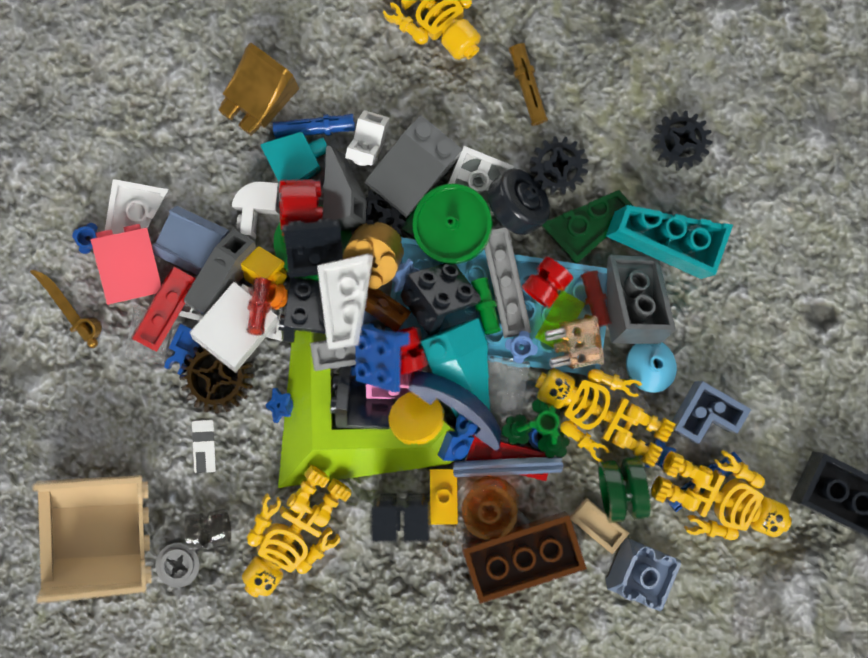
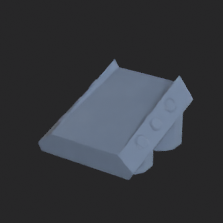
M176 206L169 210L170 214L156 243L152 245L153 254L198 275L215 246L230 232L226 228Z
M627 538L621 543L609 576L605 578L607 589L627 600L637 601L651 609L662 611L681 566V560Z

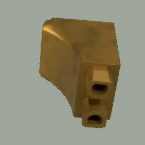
M249 43L231 81L223 92L225 99L218 110L231 121L239 110L245 113V117L238 125L252 136L260 126L263 128L268 126L299 90V87L289 70L256 45Z

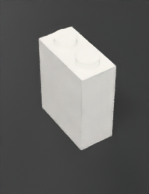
M233 282L192 329L190 334L194 341L236 373L278 323V316L276 315L277 311L275 309L272 310L271 306L266 305L264 302L260 303L255 299V293L245 285L240 287Z

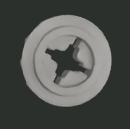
M177 542L166 546L160 551L156 559V572L161 581L166 585L183 587L190 584L196 578L201 562L197 556V551H194L189 544ZM183 555L182 564L187 569L181 568L173 574L175 564L171 560H178Z

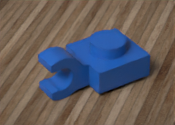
M461 414L456 420L454 431H447L438 456L443 461H465L474 440L472 435L475 434L478 426L473 422H468L469 420Z

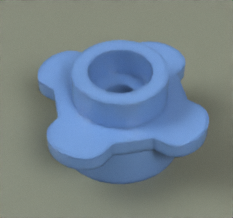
M521 331L517 337L508 339L505 342V348L511 351L513 361L516 363H523L526 357L535 355L538 351V347L533 344L527 331ZM520 344L524 346L523 350L519 349Z

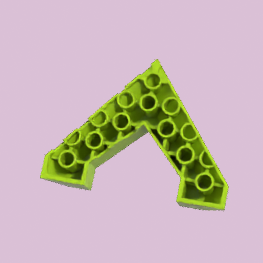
M296 330L294 343L291 342L287 393L291 395L293 410L290 417H284L278 488L297 486L303 480H307L304 474L310 465L321 469L329 476V481H332L333 478L337 480L449 465L453 462L443 461L438 456L446 432L454 431L444 420L442 429L437 436L429 442L420 445L417 443L411 445L404 444L396 438L391 428L387 430L335 429L334 413H331L330 410L331 397L334 396L333 368L314 371L310 342L327 340V336L323 333Z

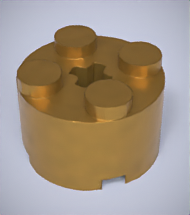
M384 223L363 224L354 231L344 250L343 260L367 254L372 255L373 261L368 287L370 289H379L382 285L390 282L398 270L404 255L402 239L395 229Z

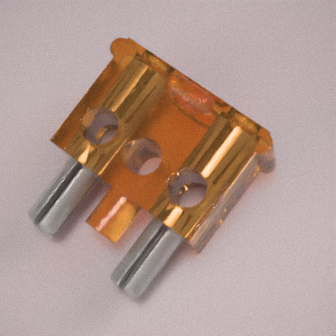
M585 314L583 318L559 323V329L545 332L547 341L562 338V342L554 344V349L556 353L564 351V355L549 360L552 368L566 365L575 369L596 363L604 364L598 318Z

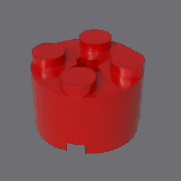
M313 179L279 180V193L282 196L279 201L281 230L283 226L294 221L315 223L323 219L322 207H318L319 198L321 197L320 181H314Z

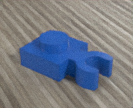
M183 324L179 325L169 346V349L175 351V354L166 360L164 366L166 369H171L174 362H179L180 369L177 373L179 375H184L187 371L181 368L182 364L188 365L186 355L189 354L195 358L196 354L193 348L202 347L192 339L190 334L192 328Z

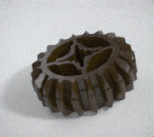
M194 347L193 350L196 357L193 358L189 354L186 355V359L191 363L190 365H181L183 370L188 371L187 375H180L179 377L180 380H187L188 384L181 387L182 391L191 390L186 399L192 400L197 398L194 402V407L199 408L204 403V412H210L213 406L215 414L221 413L222 406L226 412H230L232 410L231 402L236 407L241 406L238 396L247 399L249 395L243 391L244 388L253 389L252 384L246 383L247 378H255V374L246 373V369L252 368L253 364H243L237 371L238 378L231 376L227 370L228 366L219 359L215 360L211 368H201L200 365L203 361L212 356V354L205 348L202 351L201 348ZM217 369H219V375L228 380L217 381L216 384V379L206 373H218ZM197 375L205 379L207 395L200 389ZM224 385L235 386L234 390L225 398L215 399L216 394L220 392Z

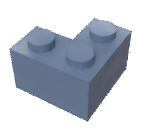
M694 381L672 420L676 424L673 432L690 442L700 444L711 423L727 432L738 434L751 409L703 381Z

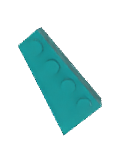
M627 205L614 212L606 237L699 279L716 275L733 224L714 223L711 220L692 219L684 215L665 214L662 211Z

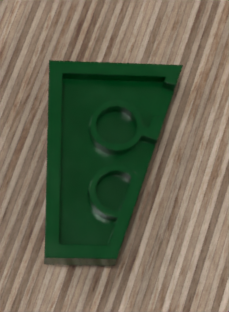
M617 190L584 206L547 220L541 227L564 253L577 264L606 238L614 212L627 205H634L620 190Z

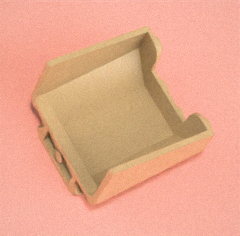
M136 475L37 481L33 484V491H38L41 589L37 595V603L146 592V584L152 583L151 566L145 567L144 553L150 551L149 535H144L143 524H149L148 507H143V499L148 498V481L142 482V476Z

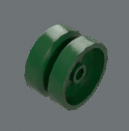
M640 457L624 458L621 463V470L614 460L599 462L600 494L608 522L624 521L627 510L634 519L649 518L651 513L650 492L646 472Z

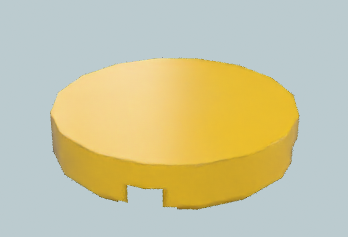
M409 392L400 397L392 406L389 414V426L396 438L404 444H425L434 439L441 431L444 423V409L438 399L430 405L413 392Z

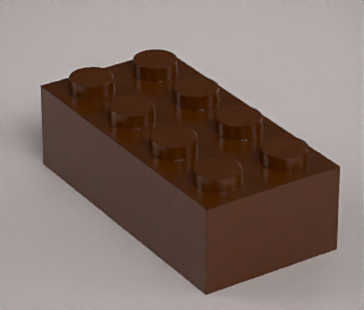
M566 511L462 544V551L479 604L587 569L570 516Z

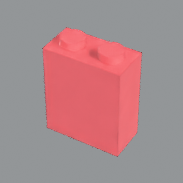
M140 224L123 227V233L114 235L112 230L95 233L96 238L91 239L107 305L157 294L161 287L148 229H141Z

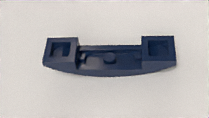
M424 371L412 372L408 387L411 392L430 405L439 398L478 426L475 432L477 438L496 451L500 448V427L490 410L474 394L442 376Z

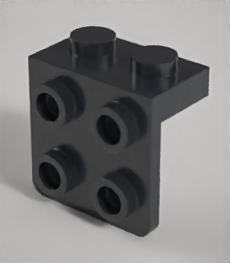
M329 218L320 219L315 223L294 221L282 227L289 278L319 275L318 265L343 260L339 221Z
M446 263L408 274L400 295L403 303L409 307L416 317L418 324L424 328L429 336L439 332L446 315L475 306L481 300L480 295L457 265Z
M291 278L289 291H287L288 300L284 306L286 307V314H280L278 330L284 331L283 341L294 343L296 330L326 334L320 282Z
M352 365L340 367L339 374H334L333 390H337V397H331L330 409L331 413L336 414V427L389 429V414L394 405V399H367L366 384L352 379Z

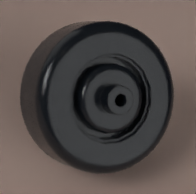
M508 169L493 180L488 188L490 208L497 220L509 231L519 235H528L547 222L550 216L548 196L545 190H541V184L534 182V177L520 169Z

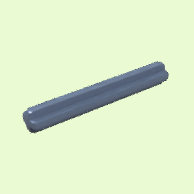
M558 457L455 461L453 463V474L455 477L560 473L563 471V460Z

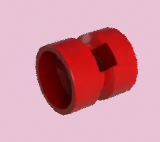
M546 256L536 268L537 274H531L522 285V289L542 306L549 309L559 297L558 291H564L573 280V276L561 264Z
M416 327L397 331L409 333V345L400 347V375L426 367L428 362L424 350L418 348L421 341Z

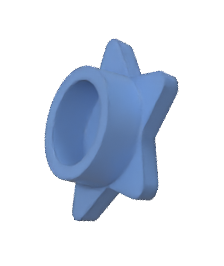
M411 259L399 265L392 279L395 283L393 291L399 292L403 289L408 274L420 271V269L413 267Z

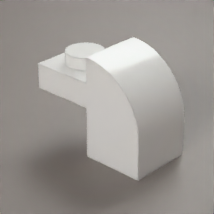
M364 110L358 118L354 139L347 148L345 158L351 159L357 165L375 166L382 150L390 118Z
M253 182L245 185L236 193L232 207L236 211H242V215L237 217V230L250 239H256L258 213L279 215L281 193H279L278 183Z

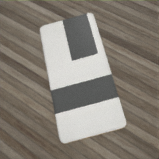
M213 420L192 421L194 472H215Z

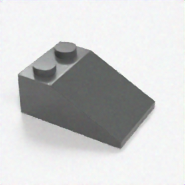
M420 115L401 135L365 180V184L407 217L417 207L420 200L452 169L463 149Z
M609 255L607 260L606 319L611 343L661 344L676 330L659 260L651 256Z

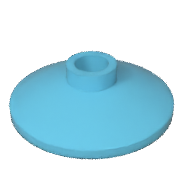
M664 343L634 344L626 358V370L630 380L641 382V386L633 384L645 392L657 393L664 391L673 383L676 377L677 364L675 357ZM654 360L657 362L658 368L654 366Z

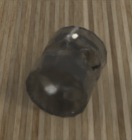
M226 509L210 511L208 516H205L203 513L186 515L184 531L190 551L206 549L209 544H212L213 547L231 544V522Z

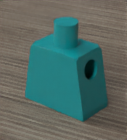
M303 132L263 143L260 146L279 182V180L312 179L322 170L316 158L326 154L327 144L323 137L308 144Z

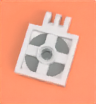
M464 146L448 184L464 185L478 192L487 203L493 217L494 214L488 202V188L493 180L506 170L513 169L514 166Z

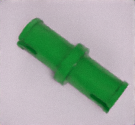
M488 277L471 281V285L481 297L479 304L475 305V310L480 314L485 335L500 332L501 328L495 310L497 303L492 299Z

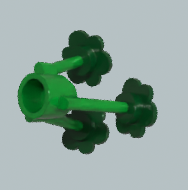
M537 397L532 402L533 411L539 413L535 421L527 423L526 417L522 414L506 418V424L502 426L501 432L503 436L508 437L510 444H516L517 442L519 444H526L529 441L528 433L531 432L532 428H536L543 437L538 442V448L540 451L545 452L547 458H553L554 456L563 458L566 456V447L569 446L570 440L564 437V433L558 428L560 423L559 409L546 404Z

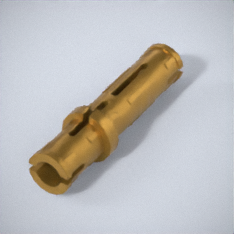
M519 43L509 48L516 70L514 71V76L519 80L532 122L531 125L537 126L547 122L548 118L546 117L533 74L535 73V68L530 64L525 43Z

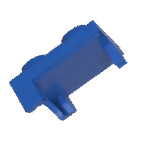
M371 323L362 325L359 345H355L356 381L394 393L399 392L400 347L409 345V333L379 330Z

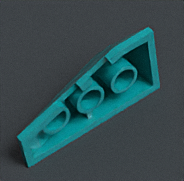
M479 317L439 330L438 333L431 336L427 335L421 341L433 374L461 385L474 394L490 410L488 341ZM451 408L457 419L460 413Z

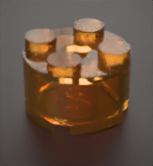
M483 476L470 485L462 503V516L466 528L473 535L481 539L500 538L507 535L516 523L519 510V496L508 481L500 477ZM493 505L495 508L488 510L486 506Z

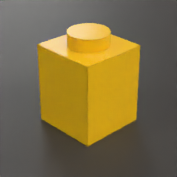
M260 246L241 263L244 279L264 292L271 284L283 285L287 278L284 261Z

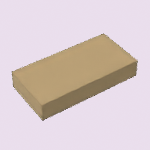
M587 497L570 516L571 521L611 554L617 550L630 534L617 522L609 523L605 512Z

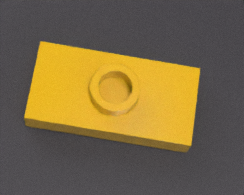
M430 469V525L458 524L457 477L454 476L453 469Z

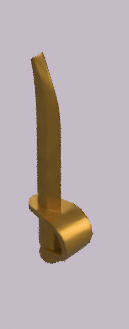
M30 270V273L42 284L71 323L70 331H77L82 339L87 342L88 347H97L98 341L96 338L102 330L101 322L95 318L81 319L57 285L49 277L36 270ZM86 323L92 326L93 332L90 331Z

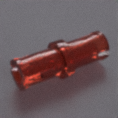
M598 271L583 273L580 276L587 296L585 303L590 307L595 328L612 324L605 303L607 296L602 292Z
M262 277L254 279L252 299L248 301L250 313L246 331L255 336L265 333L266 314L270 312L271 306L268 300L272 282Z

